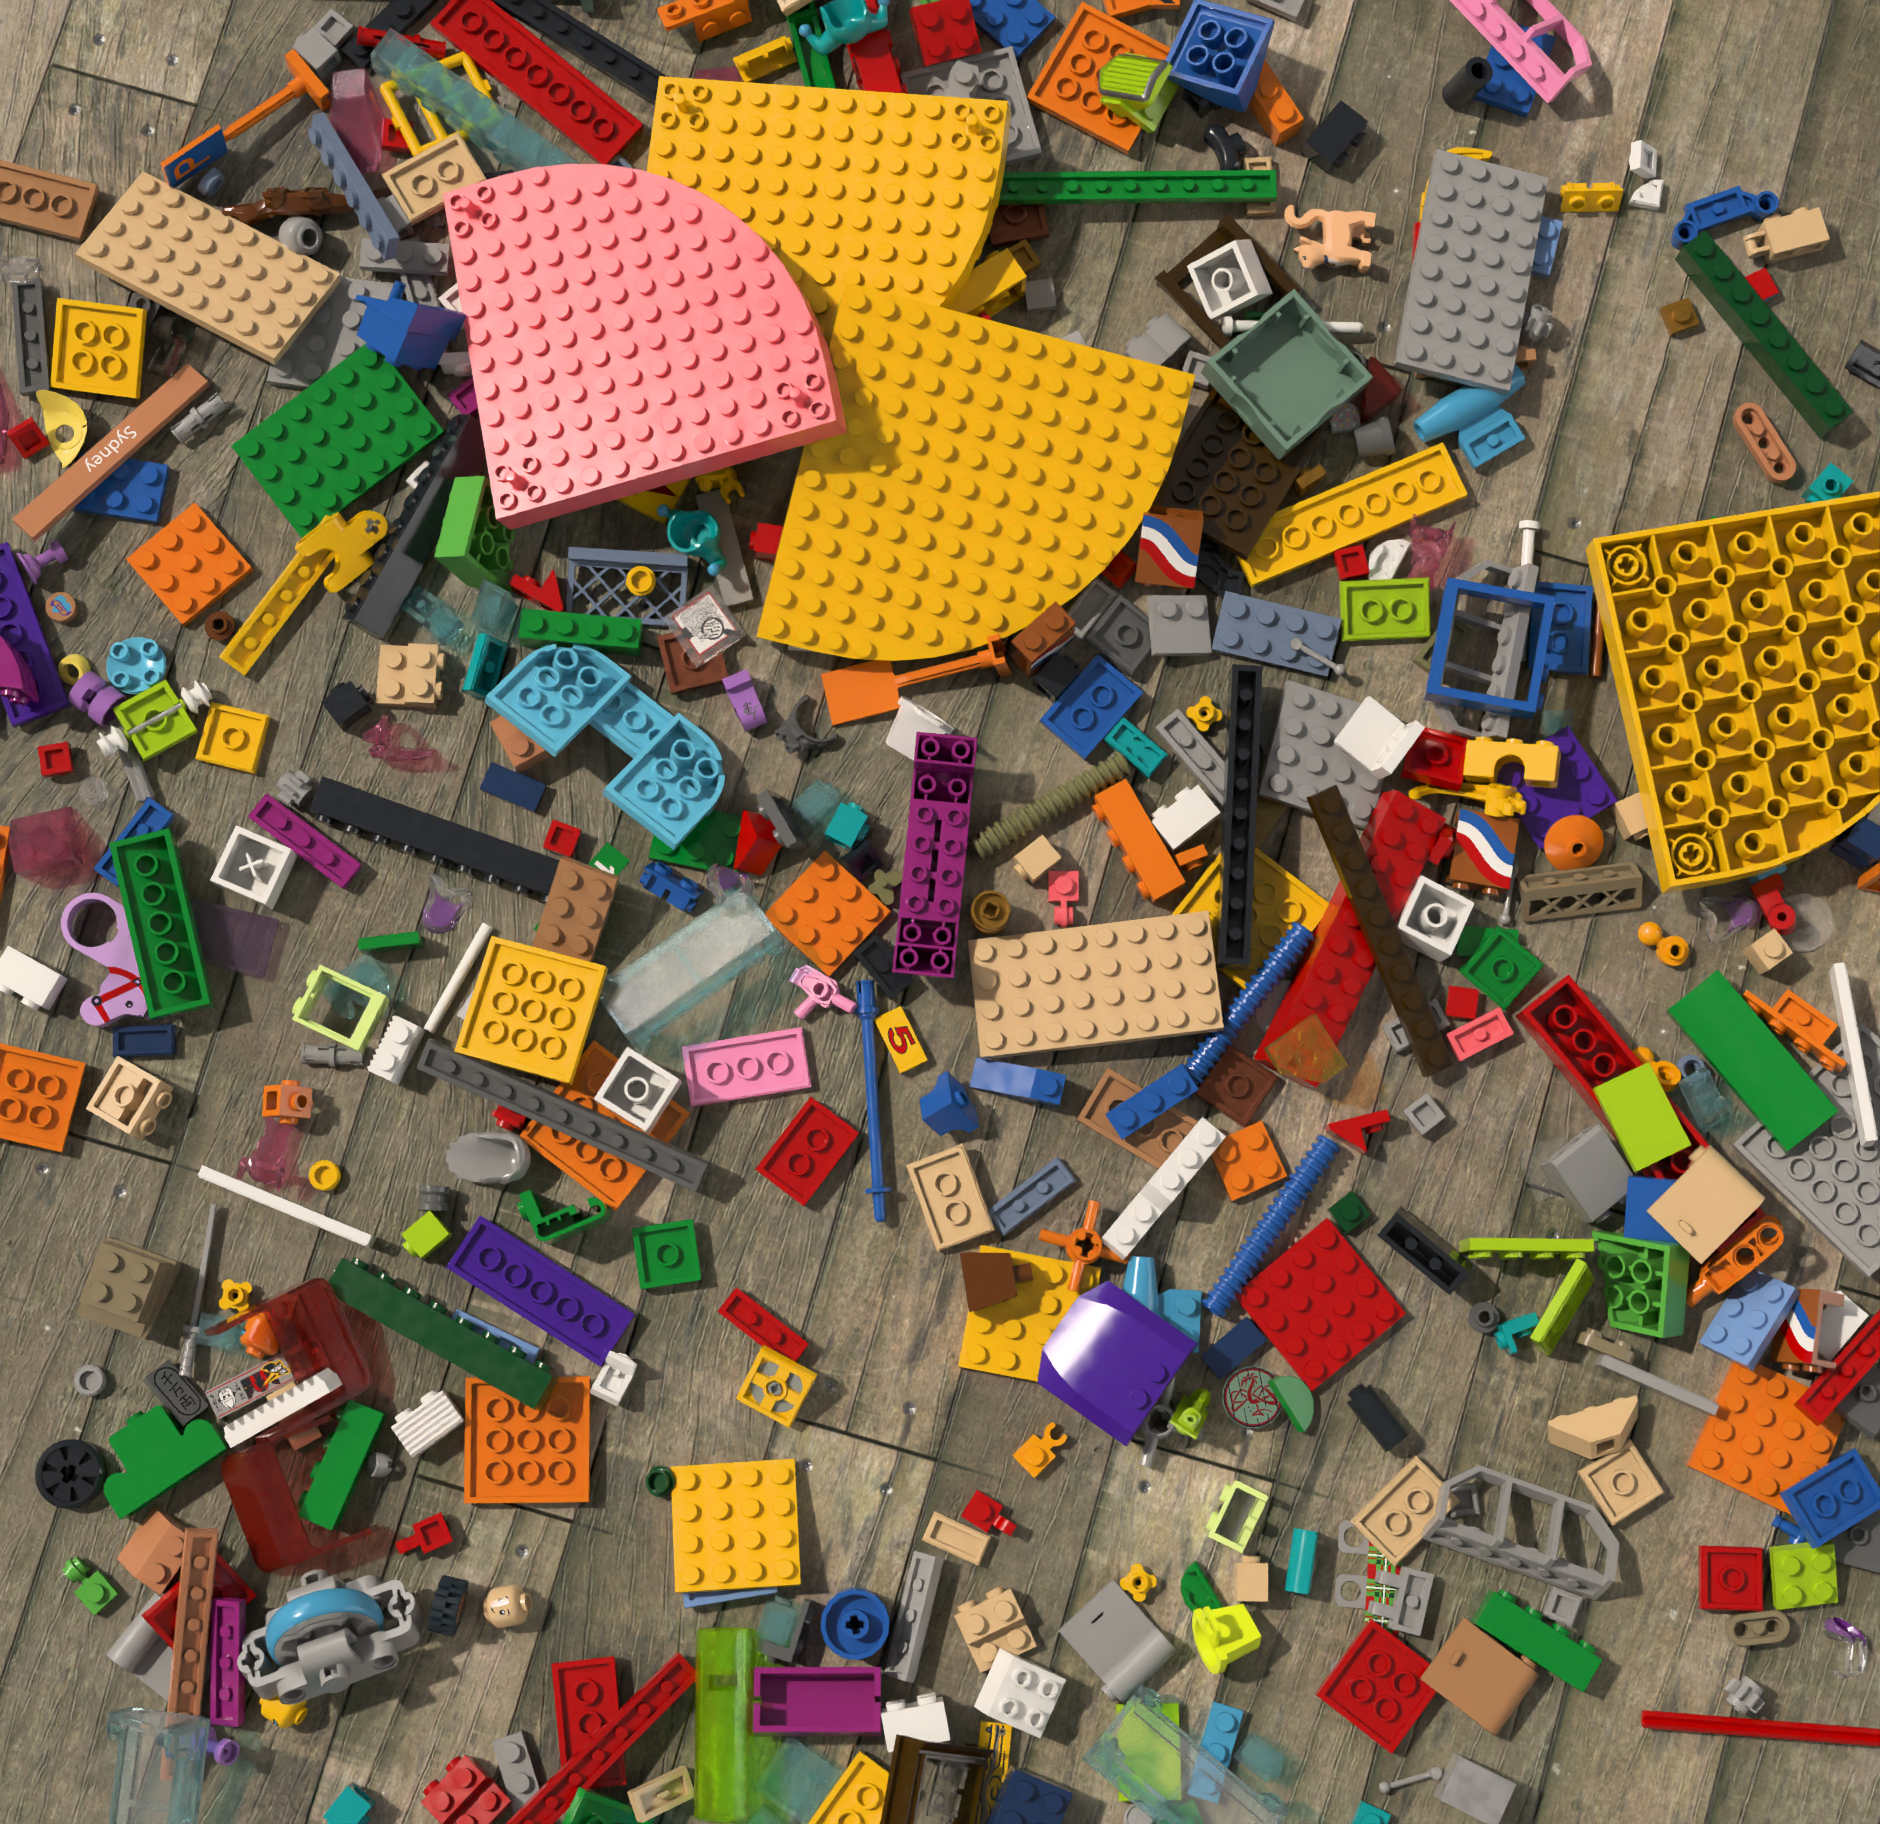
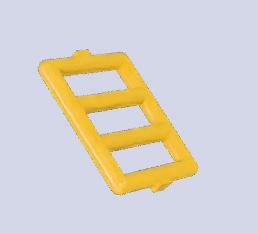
M464 52L457 53L380 85V92L393 115L391 121L396 131H401L413 157L457 133L454 132L447 135L420 82L432 76H437L463 127L462 130L457 131L463 141L499 128L504 123L490 94L492 93V88L488 80H483L474 61ZM463 65L489 119L477 124L473 123L447 70ZM410 86L437 139L422 146L394 94L395 91Z

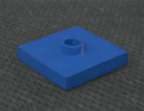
M1628 1176L1624 1237L1678 1243L1646 1212L1677 1179Z

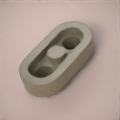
M1586 1328L1585 1332L1578 1331L1575 1344L1600 1355H1610L1633 1366L1637 1354L1632 1351V1345L1615 1339L1614 1343L1603 1339V1333L1591 1328Z
M1775 1610L1737 1613L1730 1616L1725 1624L1727 1638L1732 1643L1740 1646L1780 1642L1787 1637L1790 1630L1787 1617ZM1769 1620L1775 1622V1629L1773 1631H1768L1766 1627ZM1740 1623L1745 1627L1742 1635L1736 1633V1626Z

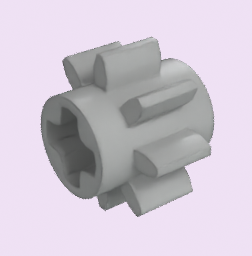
M1533 304L1531 309L1525 307L1520 333L1534 341H1538L1541 335L1548 338L1555 324V321L1550 319L1553 313L1539 304Z
M300 769L296 774L289 770L276 784V788L281 791L277 797L290 808L294 803L301 807L310 799L314 792V789L309 786L313 780Z
M1744 1676L1741 1681L1733 1677L1724 1688L1729 1693L1725 1701L1743 1716L1748 1711L1757 1714L1765 1704L1760 1699L1761 1694L1764 1692L1763 1689L1747 1676Z

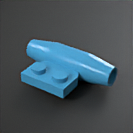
M1514 365L1511 388L1507 395L1464 385L1440 399L1413 422L1417 436L1421 441L1428 442L1458 430V445L1472 469L1521 442L1525 437L1511 413H1508L1499 406L1525 385L1522 371L1517 365Z
M1130 1256L1122 1290L1197 1342L1198 1345L1193 1352L1199 1353L1202 1291L1168 1289L1158 1294L1154 1257Z

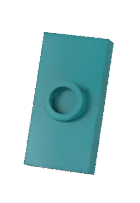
M1123 716L1103 738L1107 745L1116 752L1122 753L1126 760L1148 779L1168 757L1164 750Z

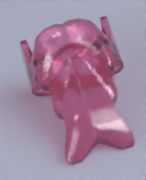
M1413 514L1408 528V534L1412 538V569L1406 578L1429 577L1430 589L1434 588V573L1439 569L1440 559L1445 556L1448 545L1451 544L1456 522H1453L1449 530L1417 525V515Z
M382 715L380 721L375 726L363 733V741L374 744L368 750L369 755L373 758H385L390 762H418L428 759L436 751V749L391 746L390 715Z
M265 1117L264 1136L259 1138L257 1150H253L250 1158L241 1157L236 1179L241 1180L245 1171L248 1170L249 1176L255 1181L263 1182L264 1184H274L278 1181L277 1191H280L287 1170L285 1169L287 1160L284 1159L288 1149L286 1143L289 1135L295 1129V1125H279L274 1118Z

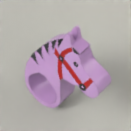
M85 893L77 896L70 901L63 911L61 918L63 936L73 948L110 970L109 975L100 986V993L87 998L82 1003L80 1008L82 1018L86 1023L98 1028L107 1027L127 1016L143 1017L149 1020L124 906L100 893ZM91 903H105L111 906L117 919L116 928L118 933L111 942L108 941L97 947H86L79 944L73 934V920L77 912L82 907Z

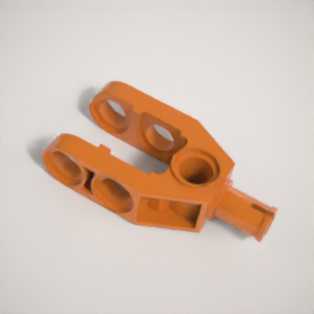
M1766 1214L1720 1253L1711 1257L1700 1268V1278L1687 1288L1686 1304L1693 1309L1695 1305L1712 1291L1721 1294L1775 1252L1784 1240L1781 1221L1774 1215ZM1769 1227L1777 1231L1772 1237H1765L1761 1234L1763 1229ZM1746 1247L1750 1248L1753 1253L1748 1257H1743L1737 1251Z

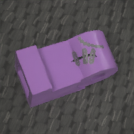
M747 669L722 679L725 691L744 731L747 732L766 724L765 714Z

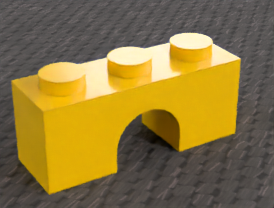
M1482 736L1476 737L1475 740H1467L1463 771L1466 782L1497 783L1498 772L1501 767L1510 762H1517L1525 767L1524 781L1528 787L1557 789L1561 752L1558 746H1554L1553 742L1541 740L1536 741V744H1524L1523 740L1513 738L1506 739L1505 742H1493L1494 739Z

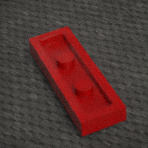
M737 1287L717 1311L759 1345H765L794 1362L799 1359L809 1346V1343Z

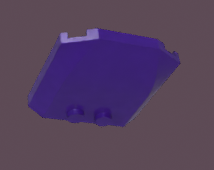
M1106 1281L1077 1297L1042 1348L1037 1383L1128 1447L1145 1422V1418L1178 1370L1185 1364L1198 1343L1116 1285Z

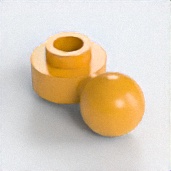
M1645 922L1639 927V940L1644 945L1656 946V956L1662 964L1677 966L1686 961L1689 955V947L1683 938L1679 936L1663 937L1660 926L1654 922ZM1673 945L1678 948L1676 956H1673L1670 951Z
M1637 1047L1632 1051L1642 1064L1650 1063L1665 1092H1672L1676 1089L1681 1080V1072L1677 1066L1667 1061L1655 1062L1653 1052L1647 1047Z

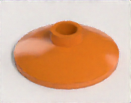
M1583 815L1563 817L1550 827L1545 836V855L1548 861L1558 870L1590 867L1596 862L1602 852L1604 845L1603 833L1597 823L1589 817ZM1575 844H1581L1577 851H1572Z

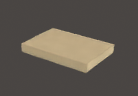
M458 132L382 174L384 181L412 226L445 208L444 193L487 180Z
M960 1144L906 1165L937 1252L995 1231L965 1144Z
M1414 1456L1350 1522L1395 1567L1422 1540L1423 1528L1435 1515L1439 1488L1443 1483L1417 1456ZM1451 1491L1449 1492L1446 1515L1460 1502Z

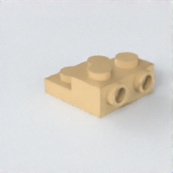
M408 643V646L380 645L376 704L378 706L437 708L438 700L443 699L444 692L443 682H439L440 670L444 671L446 665V655L441 653L442 650L439 645Z
M117 1056L86 1109L124 1132L143 1140L145 1136L152 1134L155 1130V1118L160 1110L170 1105L172 1101L171 1092L174 1087Z
M1002 1585L986 1592L987 1599L977 1604L972 1599L957 1606L959 1612L954 1614L980 1673L992 1667L1000 1648L1019 1655L1037 1646L1011 1589L1004 1590Z

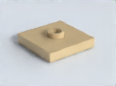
M1631 1439L1625 1441L1621 1451L1601 1456L1577 1471L1612 1526L1665 1493Z

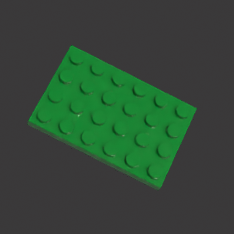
M366 343L231 445L301 538L316 528L325 515L331 516L337 512L341 514L446 434L394 365L384 360L386 356L382 353L368 349Z

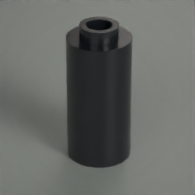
M1481 57L1471 58L1443 87L1442 98L1444 102L1453 109L1465 107L1492 79L1493 70L1489 62Z
M1360 1383L1347 1393L1350 1397L1346 1402L1385 1452L1391 1450L1409 1435L1408 1430L1371 1384L1364 1386Z

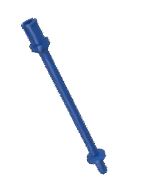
M860 980L855 982L858 1006L855 1009V1015L862 1022L872 1187L867 1188L865 1194H873L874 1219L876 1222L882 1223L886 1219L885 1193H891L892 1188L884 1187L873 1021L876 1015L879 1014V1007L875 1005V981Z

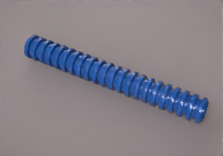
M1299 922L1291 924L1293 928L1291 930L1287 929L1286 937H1281V943L1274 946L1276 950L1273 953L1269 952V959L1262 961L1264 964L1262 968L1258 967L1256 969L1258 973L1256 975L1252 974V981L1245 983V990L1241 989L1239 991L1241 995L1233 999L1235 1001L1234 1004L1228 1005L1227 1008L1229 1010L1227 1013H1222L1224 1031L1211 1032L1209 1036L1206 1034L1204 1036L1206 1040L1198 1044L1200 1048L1193 1050V1057L1186 1059L1188 1063L1186 1066H1183L1196 1086L1198 1083L1202 1084L1204 1082L1202 1078L1204 1075L1208 1076L1210 1074L1208 1072L1210 1068L1214 1069L1216 1066L1214 1064L1215 1061L1221 1060V1053L1225 1054L1227 1052L1225 1048L1228 1045L1232 1046V1039L1239 1037L1237 1033L1239 1030L1243 1031L1245 1029L1243 1025L1251 1021L1249 1017L1256 1015V1008L1262 1007L1261 1002L1268 999L1267 994L1269 992L1273 993L1274 990L1272 988L1274 985L1278 986L1280 984L1278 980L1286 976L1284 972L1291 970V963H1296V957L1303 954L1301 950L1304 947L1308 948V941L1315 939L1314 934Z
M1318 1135L1316 1137L1317 1142L1311 1144L1312 1150L1306 1151L1305 1155L1307 1157L1305 1159L1301 1158L1300 1167L1296 1166L1294 1168L1295 1174H1290V1181H1285L1283 1184L1285 1188L1278 1191L1279 1197L1273 1198L1274 1204L1268 1205L1267 1209L1269 1211L1262 1214V1221H1257L1258 1227L1256 1229L1252 1228V1235L1245 1238L1246 1244L1240 1245L1241 1251H1236L1234 1254L1236 1258L1229 1261V1268H1224L1225 1274L1223 1276L1219 1275L1218 1279L1220 1281L1212 1285L1213 1291H1208V1298L1202 1299L1203 1306L1216 1316L1225 1317L1224 1311L1226 1309L1230 1310L1231 1301L1235 1302L1237 1300L1236 1294H1241L1242 1292L1241 1287L1248 1284L1247 1278L1253 1277L1252 1271L1258 1270L1257 1264L1259 1262L1262 1263L1264 1261V1254L1268 1255L1270 1252L1268 1248L1270 1246L1274 1247V1240L1281 1237L1280 1231L1286 1230L1285 1224H1290L1292 1221L1290 1217L1297 1214V1207H1302L1301 1201L1307 1200L1308 1196L1306 1194L1313 1191V1184L1317 1185L1319 1182L1318 1177H1323L1324 1175L1323 1170L1330 1167L1329 1161L1333 1162L1335 1160L1334 1154L1340 1153L1339 1146L1326 1136Z

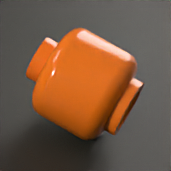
M260 1311L259 1315H251L240 1336L241 1344L247 1347L245 1353L261 1360L264 1355H275L286 1333L285 1327L281 1324L283 1320L264 1311Z

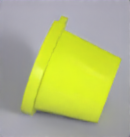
M1244 1604L1213 1610L1207 1606L1203 1608V1611L1201 1608L1193 1611L1192 1630L1197 1650L1203 1663L1212 1674L1224 1672L1229 1663L1259 1648L1262 1636Z

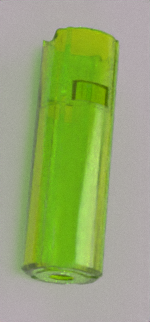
M700 1628L697 1630L695 1637L693 1816L698 1821L730 1823L748 1821L754 1816L753 1714L755 1703V1637L753 1628ZM736 1674V1686H714V1675Z

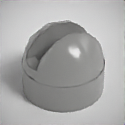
M371 1452L367 1461L368 1475L379 1478L387 1476L392 1471V1468H388V1463L393 1462L392 1459L385 1453Z

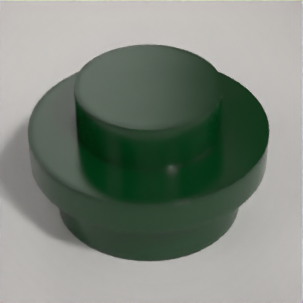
M656 1466L647 1474L645 1484L652 1495L666 1497L672 1493L671 1491L676 1485V1477L669 1467Z

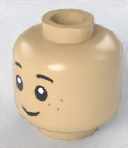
M518 1584L495 1587L489 1591L488 1596L483 1601V1612L486 1620L497 1628L521 1625L526 1621L528 1612L532 1610L530 1594L525 1593Z

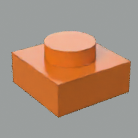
M1204 844L1176 854L1173 861L1179 870L1185 868L1186 872H1190L1202 867V861L1206 860L1208 854Z

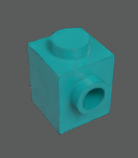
M1830 462L1801 497L1805 500V503L1840 498L1854 480Z
M841 802L824 833L825 839L847 851L852 850L858 840L860 842L865 840L871 826L867 825L868 815L864 814L866 810L852 802H849L848 805Z
M352 1782L346 1786L323 1817L328 1821L326 1824H367L371 1819L367 1814L376 1804V1801Z

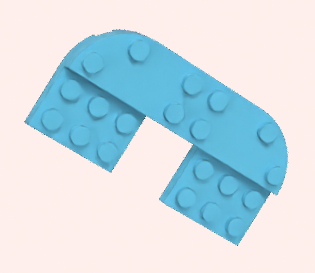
M552 644L529 654L486 695L484 702L554 757L588 724L631 756L633 760L605 787L602 795L674 850L706 816L709 817L716 807L725 782V775H723L721 764L723 759L714 742L679 712L675 717L630 683L632 677L608 657L592 648L573 644L572 647H556V644Z

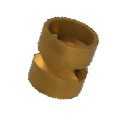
M993 890L983 891L972 902L971 924L975 930L989 936L996 935L1004 930L1010 915L1008 900L1000 892Z

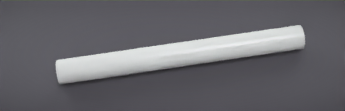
M485 923L481 924L423 1029L432 1034L436 1032L493 930L491 926Z

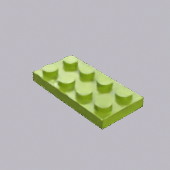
M1467 1238L1459 1241V1253H1468V1259L1491 1258L1492 1254H1499L1500 1260H1516L1517 1258H1523V1254H1529V1260H1548L1554 1258V1255H1560V1260L1574 1261L1577 1258L1585 1259V1254L1594 1252V1239Z

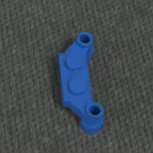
M1739 185L1688 203L1683 208L1685 215L1682 221L1678 222L1672 231L1671 245L1675 249L1681 250L1683 246L1696 238L1698 233L1745 216H1751L1756 221H1764L1765 218L1773 215L1778 208V197L1770 191H1763L1757 196L1742 191Z

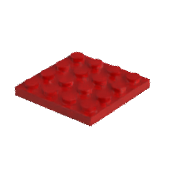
M1328 1218L1324 1219L1258 1273L1246 1286L1241 1287V1294L1237 1293L1235 1296L1237 1298L1236 1301L1297 1376L1306 1384L1310 1392L1406 1314Z

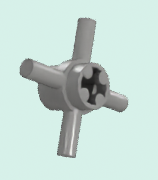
M1176 1377L1169 1383L1141 1426V1430L1147 1437L1140 1458V1465L1151 1468L1158 1440L1167 1438L1173 1432L1181 1434L1170 1423L1174 1411L1169 1406ZM1156 1412H1161V1417L1163 1420H1166L1165 1427L1159 1426L1156 1430L1152 1428L1150 1417L1155 1415ZM1201 1428L1200 1433L1196 1438L1197 1440L1202 1439L1204 1428Z

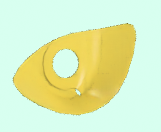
M47 390L36 391L37 399L43 410L48 440L53 451L61 461L62 468H64L76 457L85 441L88 432L85 415L78 404L66 396ZM62 425H69L74 430V437L66 443L58 441L55 435L58 427Z

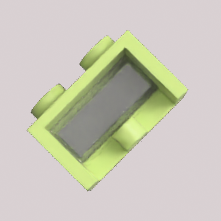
M1237 1480L1234 1481L1233 1485L1226 1483L1219 1498L1224 1504L1219 1514L1213 1511L1206 1525V1529L1210 1530L1208 1537L1242 1554L1269 1496Z

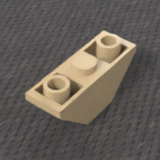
M1637 1396L1622 1397L1598 1407H1587L1581 1412L1557 1416L1553 1420L1548 1421L1549 1442L1588 1459L1621 1451L1638 1418Z

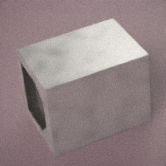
M1453 1752L1433 1796L1487 1824H1499L1516 1784Z

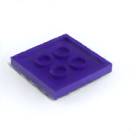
M1568 725L1544 740L1553 742L1554 746H1558L1561 752L1557 789L1528 787L1524 781L1525 767L1517 762L1506 764L1498 772L1497 783L1517 787V792L1523 795V801L1526 802L1525 814L1515 813L1540 850L1544 848V839L1548 830L1559 819L1569 815H1583L1592 818L1618 801Z

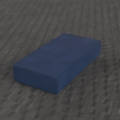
M491 762L479 789L484 793L536 814L547 785Z
M176 1025L113 1027V1057L176 1056Z
M1246 1316L1199 1357L1215 1376L1221 1380L1267 1340Z

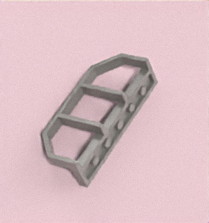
M1485 560L1454 579L1467 581L1482 570H1487L1509 578L1508 585L1510 589L1534 593L1539 566L1528 563L1511 568ZM1457 594L1440 686L1443 683L1444 673L1447 671L1490 685L1487 695L1514 699L1531 607L1504 603L1503 623L1499 624L1457 610L1460 595ZM1455 620L1498 634L1497 654L1492 663L1493 675L1447 661ZM1431 701L1448 733L1470 738V740H1475L1476 737L1481 736L1490 737L1494 741L1507 738L1511 717L1509 715L1486 711L1481 721L1482 733L1459 726L1447 704Z
M1477 1465L1445 1481L1441 1485L1435 1515L1425 1525L1422 1539L1593 1600H1597L1615 1582L1620 1543L1595 1506L1481 1465ZM1474 1478L1501 1487L1493 1535L1484 1533L1477 1527H1468L1456 1523L1451 1518L1445 1516L1451 1489ZM1511 1491L1553 1505L1546 1554L1541 1553L1536 1548L1515 1544L1510 1539L1504 1537ZM1563 1510L1584 1516L1607 1549L1604 1575L1595 1569L1583 1568L1571 1564L1564 1558H1557Z

